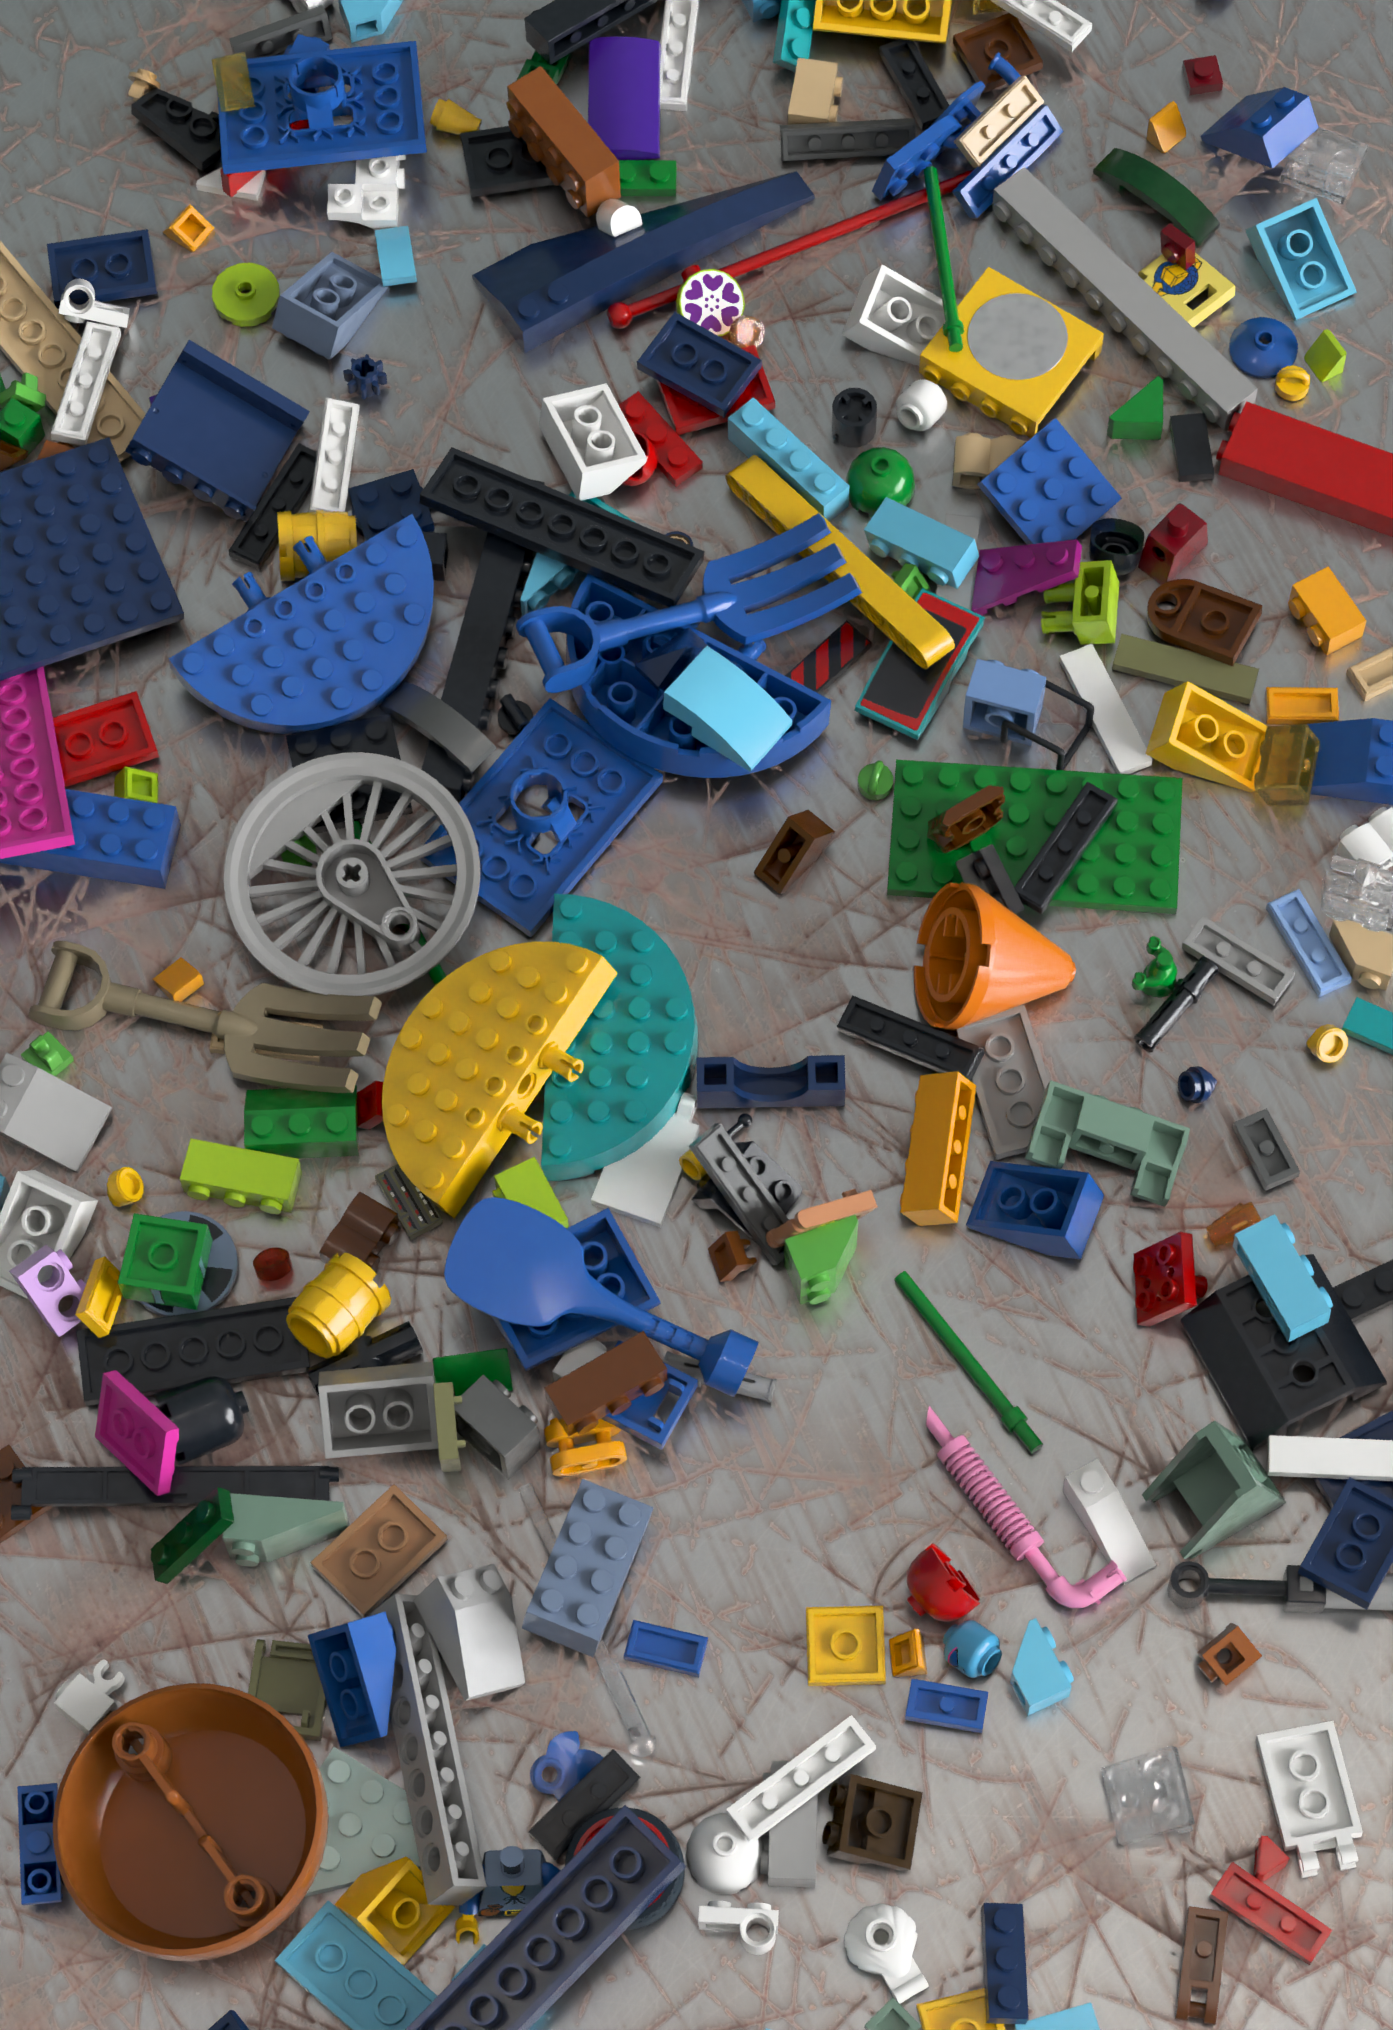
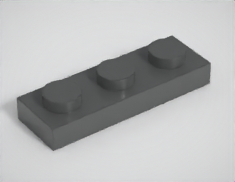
M323 5L232 37L229 41L234 60L284 55L288 45H293L298 34L307 37H317L324 42L333 39L327 12Z

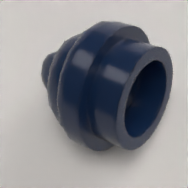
M1200 1066L1189 1067L1178 1078V1090L1181 1097L1192 1103L1207 1101L1217 1084L1216 1078Z

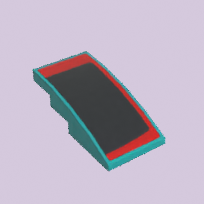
M923 588L915 598V601L948 631L954 641V649L925 670L890 640L854 711L916 740L919 739L949 692L950 683L964 663L968 649L982 629L985 620L984 616Z

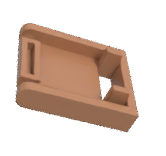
M856 1189L845 1191L842 1193L843 1198L797 1212L794 1219H790L783 1225L767 1232L766 1240L768 1245L772 1248L785 1246V1239L852 1215H856L857 1219L862 1218L878 1207L872 1190L857 1193Z

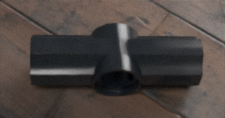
M408 1321L376 1337L363 1336L359 1339L357 1338L339 1355L323 1360L307 1368L306 1371L319 1397V1372L397 1365L423 1353V1350L413 1327Z

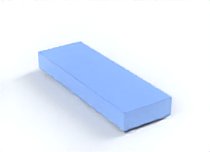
M1300 889L1267 903L1266 909L1319 998L1351 983L1352 977Z

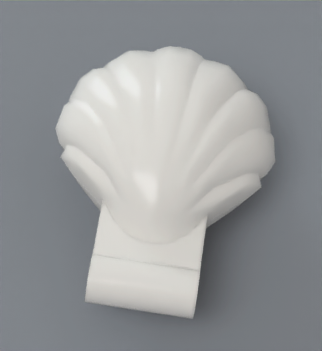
M879 1903L874 1906L864 1907L849 1921L847 1933L844 1935L847 1956L850 1962L858 1966V1969L882 1976L893 1997L900 2004L929 1987L925 1977L912 1958L918 1935L915 1932L916 1924L906 1912L897 1906Z

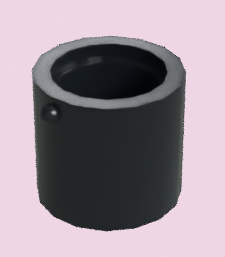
M848 388L841 391L835 397L832 404L833 439L850 448L867 445L876 433L877 402L867 390Z

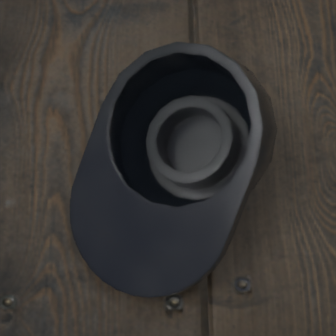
M1106 518L1094 522L1089 544L1090 561L1111 560L1117 576L1134 571L1142 556L1144 531L1138 525L1122 519Z

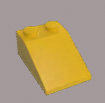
M1187 681L1164 693L1145 754L1174 770L1252 793L1256 790L1274 729Z

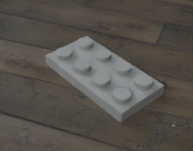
M1021 1005L954 1030L956 1037L980 1046L985 1051L971 1082L976 1085L975 1097L996 1160L1027 1152L1032 1128L1037 1121L1043 1094L1050 1082L1026 1007Z

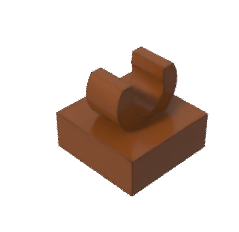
M738 1231L725 1232L708 1248L719 1282L732 1281L740 1272L750 1269L757 1262L756 1257L747 1258L745 1249L751 1245V1242L748 1239H741Z

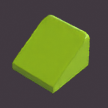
M1326 329L1306 352L1304 360L1319 381L1325 382L1343 372L1347 353L1332 332Z
M125 766L115 776L114 797L158 803V773Z

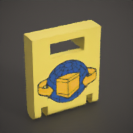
M1196 252L1195 263L1187 270L1176 263H1170L1161 254L1138 273L1193 328L1235 296V285ZM1208 288V299L1197 308L1192 310L1186 305Z

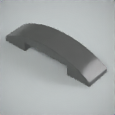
M403 682L379 705L383 712L390 714L393 719L403 726L408 723L444 748L449 758L471 773L497 749L480 730L456 710L430 692L414 684Z

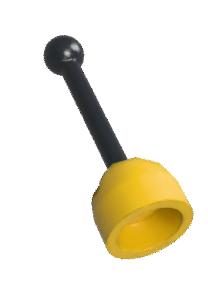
M747 1113L741 1114L738 1117V1122L727 1131L729 1136L732 1137L740 1129L751 1126L752 1117ZM691 1149L679 1158L683 1171L692 1179L700 1180L707 1174Z

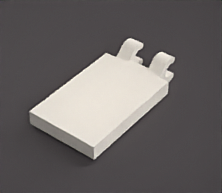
M684 1092L681 1096L677 1112L673 1114L667 1124L650 1141L627 1157L603 1168L591 1198V1204L604 1209L609 1208L610 1211L661 1228L683 1173L679 1158L690 1150L688 1146L696 1140L699 1133V1125L691 1123L697 1108V1096Z
M1334 1721L1257 1735L1256 1743L1284 1852L1296 1849L1301 1877L1306 1878L1318 1875L1317 1869L1320 1866L1315 1851L1336 1848L1340 1871L1356 1868L1355 1862H1358V1856L1352 1838L1361 1837L1363 1831Z

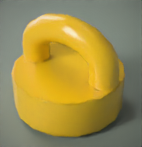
M1294 365L1286 366L1277 373L1275 391L1281 398L1287 401H1298L1307 395L1310 386V375L1303 368Z
M1326 1024L1316 1029L1307 1040L1306 1045L1314 1056L1323 1062L1331 1063L1339 1060L1344 1055L1348 1047V1038L1346 1033L1335 1025Z
M122 1167L109 1175L107 1194L113 1206L122 1207L130 1205L142 1198L144 1193L143 1181L138 1172L133 1168Z

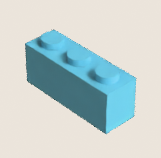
M887 497L864 529L869 548L880 557L889 556L898 560L902 566L905 563L916 565L920 572L927 574L933 582L941 586L947 584L958 589L979 558L974 538Z
M1274 1214L1234 1235L1233 1248L1287 1341L1290 1342L1328 1323L1331 1313L1330 1308L1333 1307V1304L1325 1288H1318L1311 1277L1314 1275V1271L1307 1257L1304 1254L1299 1256L1294 1248L1295 1238L1291 1229L1286 1223L1280 1224Z

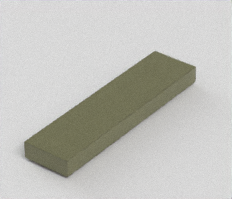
M1121 634L1112 665V670L1174 686H1179L1189 681L1213 696L1249 705L1259 668L1234 663L1233 666L1192 651Z

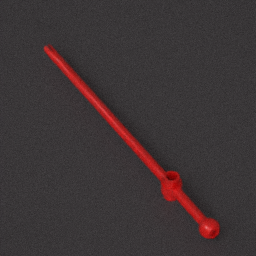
M973 170L939 182L941 196L951 193ZM926 188L718 270L726 272L732 278H735L928 202ZM692 265L682 271L683 283L688 277L701 270L699 265ZM682 284L629 305L623 302L613 303L607 310V317L611 326L616 329H624L630 325L633 317L676 301L678 290Z

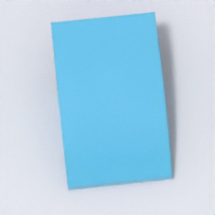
M708 646L699 653L664 692L663 709L690 725L693 737L749 772L785 734L793 722L779 704L752 678Z

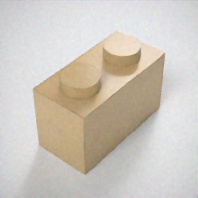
M798 58L788 110V125L837 122L838 105H833L834 98L841 97L843 77L837 76L838 63Z

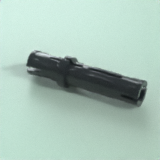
M1202 956L1184 979L1181 978L1175 983V989L1172 994L1164 1001L1138 1034L1134 1036L1135 1042L1141 1048L1148 1052L1154 1051L1155 1047L1181 1018L1187 1008L1192 1003L1196 1004L1201 999V992L1219 973L1217 965L1207 957Z

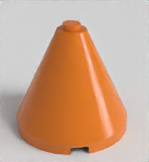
M963 882L960 884L948 883L942 887L929 904L920 926L916 944L925 945L923 966L914 965V988L920 1012L924 1019L933 1027L950 1030L959 1029L1065 989L1075 977L1076 966L1067 952L975 884Z

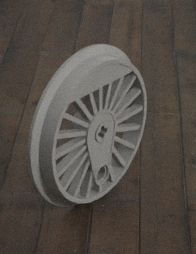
M363 752L339 753L312 759L288 770L269 783L253 799L239 819L229 842L224 865L226 904L235 930L245 947L263 967L279 979L304 991L322 995L375 996L408 985L437 966L460 940L473 915L480 887V858L475 835L466 814L451 793L432 776L410 763L389 756ZM363 785H373L360 840L355 839L351 795ZM382 788L402 793V796L372 844L369 843ZM412 799L428 810L380 852L381 847ZM341 803L344 805L347 840H340L329 815ZM322 819L333 841V845L330 847L312 829ZM436 819L448 834L388 860ZM306 835L323 853L322 856H318L295 843V841ZM452 845L454 847L457 864L393 871ZM288 850L316 865L317 868L275 859ZM263 869L316 879L250 886L251 879ZM352 875L353 877H359L360 879L357 882H355L354 880H348L347 878L348 876ZM457 876L454 895L397 883L401 881ZM316 891L259 916H255L252 908L251 898ZM405 896L451 906L444 921L441 923L411 907ZM320 902L274 942L269 939L261 928ZM330 909L298 961L293 960L281 951ZM340 915L327 972L307 967ZM349 922L354 924L358 975L337 974ZM418 922L436 932L423 947L418 943L421 936ZM398 924L410 926L408 932L403 935H394L392 929ZM363 931L376 938L388 968L367 973ZM388 947L398 952L412 950L414 954L396 964Z

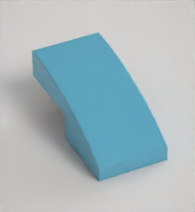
M408 226L375 230L383 287L417 282Z

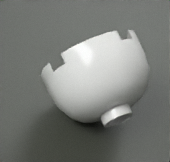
M717 1813L703 1819L693 1829L686 1846V1863L692 1876L702 1888L715 1894L732 1895L740 1892L741 1889L746 1888L758 1878L761 1868V1853L764 1850V1845L761 1837L750 1844L727 1813Z

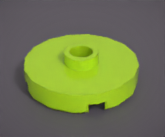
M238 263L226 268L217 276L212 286L213 305L218 315L239 327L256 326L266 322L278 306L280 298V287L275 275L265 266L255 263ZM244 290H251L246 294L241 293Z

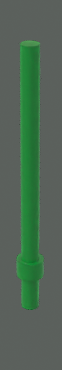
M906 1271L900 1273L894 1281L1001 1414V1422L1008 1431L1015 1432L1031 1453L1039 1450L1043 1443L1026 1423L1028 1418L1019 1406L1014 1407L909 1274Z

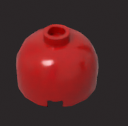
M933 1543L912 1561L907 1571V1586L912 1594L907 1600L921 1617L928 1613L938 1621L949 1622L958 1620L979 1605L980 1602L978 1601L980 1598L961 1570L956 1571L949 1563L951 1561L949 1556Z

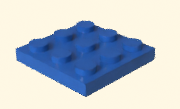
M1056 418L1051 420L977 484L1027 545L1075 540L1122 499Z

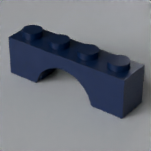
M845 1055L807 1056L798 1063L772 1068L746 1065L734 1057H696L697 1108L845 1106Z

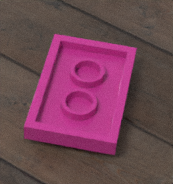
M117 1370L103 1373L95 1438L157 1496L169 1493L172 1475L175 1470L174 1461L176 1446L179 1440V1428Z

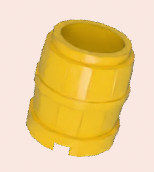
M323 510L292 514L291 511L277 512L281 581H295V578H305L308 576V569L293 549V546L299 541H302L304 545V538L308 536H313L315 543L327 562H332L357 547L355 515L348 516V512Z
M336 1253L325 1264L324 1270L303 1287V1291L289 1307L286 1317L288 1328L295 1338L312 1353L324 1358L339 1355L355 1339H359L364 1334L365 1328L374 1317L380 1316L390 1306L391 1296L385 1284L381 1288L378 1287L372 1280L377 1274L362 1260L349 1253H343L340 1257Z

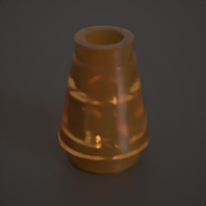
M1251 1201L1246 1204L1240 1202L1211 1223V1225L1205 1227L1214 1247H1217L1221 1244L1233 1242L1236 1233L1260 1222L1261 1218Z

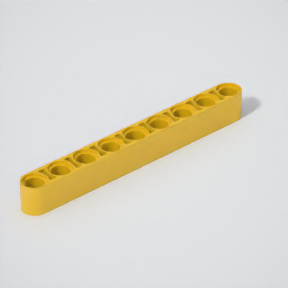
M752 455L725 475L726 482L732 492L778 535L819 513L757 455ZM822 516L831 533L798 554L804 559L835 543L841 550L847 563L824 576V578L831 583L851 573L862 593L849 601L921 668L928 669L953 650L955 644L948 631Z

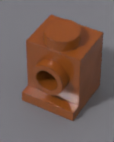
M1233 1623L1226 1626L1224 1631L1197 1652L1202 1659L1197 1666L1211 1683L1218 1679L1220 1683L1227 1686L1262 1657L1239 1626ZM1226 1648L1230 1653L1228 1661L1220 1663L1217 1654L1221 1649Z

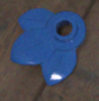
M577 1731L560 1733L550 1741L546 1755L539 1757L533 1763L530 1770L531 1782L539 1792L554 1794L559 1801L603 1756L595 1751L579 1749L580 1741ZM546 1767H553L557 1771V1777L552 1782H547L542 1778V1771Z

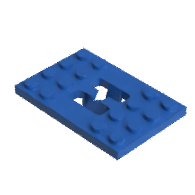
M416 41L215 62L221 158L224 174L427 153ZM344 85H349L351 87L349 92H345ZM332 86L320 93H306L301 90ZM346 115L353 117V121L350 124L334 126L333 117ZM308 120L309 129L293 130L290 128V125L294 121Z
M549 698L530 720V723L524 727L459 803L473 829L479 851L480 887L477 900L532 937L553 912L554 894H568L660 786L663 782V774L620 752L603 739L591 725ZM534 785H547L548 799L541 808L551 815L531 817L522 813L516 806L515 801L526 788ZM568 803H574L584 810V813L577 821H575ZM510 805L517 827L512 831L505 829L497 823L498 819ZM440 825L424 845L448 835L444 827ZM552 830L558 844L550 853L542 854L531 846L540 833ZM453 845L419 859L429 867L457 864ZM457 876L445 877L456 885Z

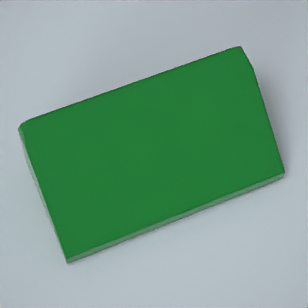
M507 1348L432 1359L435 1383L452 1382L455 1396H461L482 1375L491 1382L495 1379L498 1380L509 1392H513Z

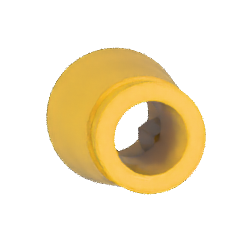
M439 99L430 119V124L436 126L437 131L457 135L478 131L482 123V119L477 118L450 99L447 101Z

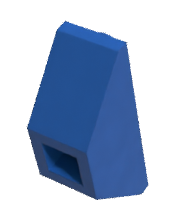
M58 1784L18 1786L21 1904L34 1905L62 1902L65 1884L57 1865L53 1843V1817L59 1790Z

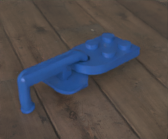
M997 52L988 66V70L993 69L1010 86L1021 75L1009 62L1000 56L1001 53ZM982 81L977 82L958 96L927 130L886 159L872 189V192L880 201L890 193L893 196L899 194L907 186V180L914 175L917 178L924 175V169L932 166L931 162L947 148L959 149L954 140L982 114L975 107L985 88V84ZM968 118L971 123L961 130L962 125L959 122Z

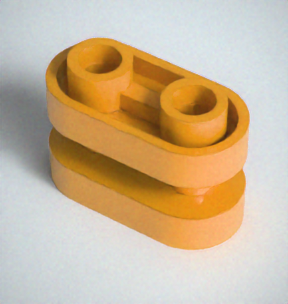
M557 1417L550 1420V1425L543 1430L546 1445L550 1448H559L560 1451L550 1457L553 1475L560 1477L614 1467L625 1462L627 1455L624 1443L612 1441L611 1439L621 1429L603 1419H599L598 1425L591 1431L582 1435L576 1432L568 1437ZM591 1441L597 1442L594 1445L574 1448V1445Z

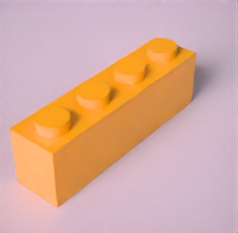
M958 1071L920 1075L918 1090L915 1093L916 1107L913 1124L910 1128L911 1141L909 1155L905 1162L906 1176L904 1190L900 1197V1213L918 1226L958 1223L976 1085Z

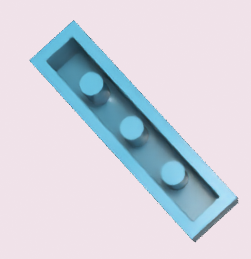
M754 397L728 417V439L748 458L752 455H757L829 522L849 507V485Z

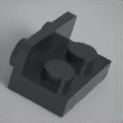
M993 844L956 861L955 865L964 883L977 885L1015 914L1025 910Z

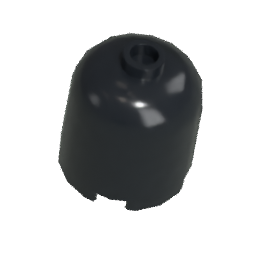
M216 1376L206 1377L153 1394L155 1401L158 1403L156 1407L179 1428V1440L175 1453V1460L178 1465L229 1446L238 1441L243 1434L245 1426L243 1414L249 1412L242 1390L235 1393L230 1383L223 1378Z

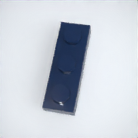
M983 1903L981 1907L986 2023L1026 2024L1029 2020L1023 1904Z

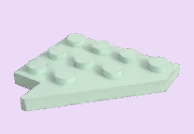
M333 1747L319 1768L328 1801L329 1822L327 1842L316 1877L304 1897L350 1887L361 1874L403 1857L410 1858L421 1870L406 1791Z

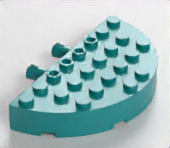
M554 894L552 942L572 944L602 955L615 969L617 975L565 1052L576 1059L582 1060L584 1063L582 1073L572 1069V1072L579 1076L578 1079L570 1082L565 1077L552 1071L544 1083L541 1167L547 1181L570 1180L592 1175L595 1170L620 1161L650 1141L667 1124L673 1114L677 1112L681 1096L691 1084L698 1053V1025L691 991L686 976L668 945L654 930L629 912L607 902L572 894Z

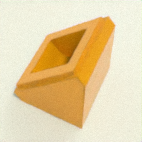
M913 1629L889 1639L893 1677L927 1675L924 1639L919 1629Z

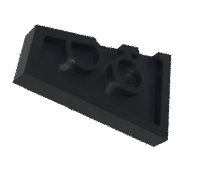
M156 87L131 105V114L201 171L221 158L218 113L213 111L210 114L193 108L192 102Z

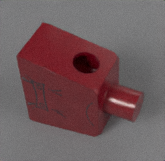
M1177 504L1147 536L1138 568L1160 585L1173 580L1208 544L1207 523L1185 505Z

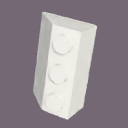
M607 383L543 398L539 428L577 499L583 501L611 494L646 463L647 457Z

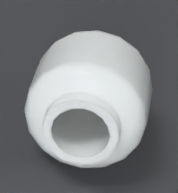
M919 379L911 383L896 400V411L899 421L906 428L916 431H925L931 428L944 415L947 409V400L942 389L937 384L928 380Z

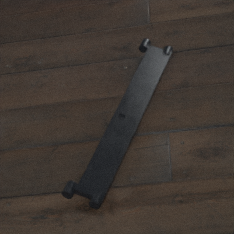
M175 1466L170 1492L159 1496L152 1492L127 1467L13 1468L12 1482L13 1484H22L21 1505L11 1506V1520H31V1507L197 1506L216 1487L229 1490L233 1494L329 1501V1482H339V1467Z

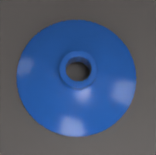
M1267 317L1252 318L1241 323L1232 333L1229 342V354L1233 363L1243 373L1255 378L1266 379L1276 377L1282 368L1294 364L1298 353L1297 339L1291 329L1284 323ZM1259 340H1266L1270 343L1263 344Z

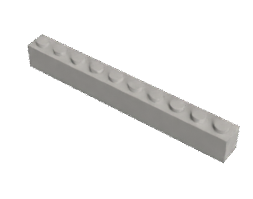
M1025 167L994 189L992 208L998 219L1012 226L1022 242L1025 244L1029 243L1037 250L1045 264L1048 266L1052 265L1062 275L1063 280L1071 288L1075 287L1085 297L1086 302L1092 309L1099 310L1108 319L1109 324L1115 331L1122 332L1131 341L1132 346L1139 354H1145L1154 363L1157 371L1162 376L1169 377L1178 386L1180 393L1186 399H1192L1202 409L1205 417L1210 422H1216L1225 430L1229 427L1234 413L1242 412L1246 401L1255 404L1257 388Z

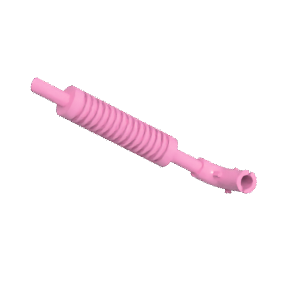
M929 1406L926 1427L942 1446V1449L937 1453V1457L943 1465H946V1469L951 1471L950 1474L952 1477H955L957 1483H960L961 1489H965L964 1493L969 1495L971 1501H974V1506L978 1507L980 1513H983V1518L987 1519L989 1525H992V1530L997 1531L996 1535L1001 1537L1002 1543H1006L1005 1547L1011 1549L1010 1553L1014 1559L1021 1561L1027 1558L1047 1585L1045 1590L1056 1602L1069 1608H1085L1095 1602L1099 1605L1101 1604L1099 1599L1127 1580L1113 1560L1088 1580L1081 1579L1075 1585L1070 1584L1064 1576H1059L1038 1549L1044 1543L1043 1538L1037 1531H1034V1526L1030 1525L1028 1519H1025L1026 1516L1024 1513H1021L1019 1507H1016L1015 1501H1011V1496L1007 1495L1005 1489H1002V1484L998 1483L996 1477H993L994 1474L992 1471H989L987 1465H984L985 1462L983 1459H980L978 1453H975L976 1450L971 1447L967 1438L964 1435L954 1438Z

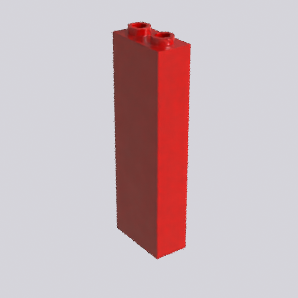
M1247 401L1241 413H1234L1228 432H1231L1232 435L1229 441L1222 440L1217 452L1216 460L1221 461L1218 475L1393 537V453Z

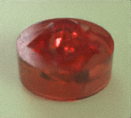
M274 1247L260 1252L254 1258L253 1266L256 1276L260 1280L274 1281L283 1278L291 1271L292 1262L287 1250Z

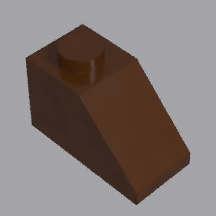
M809 809L788 816L753 873L778 894H783L819 858L835 831Z

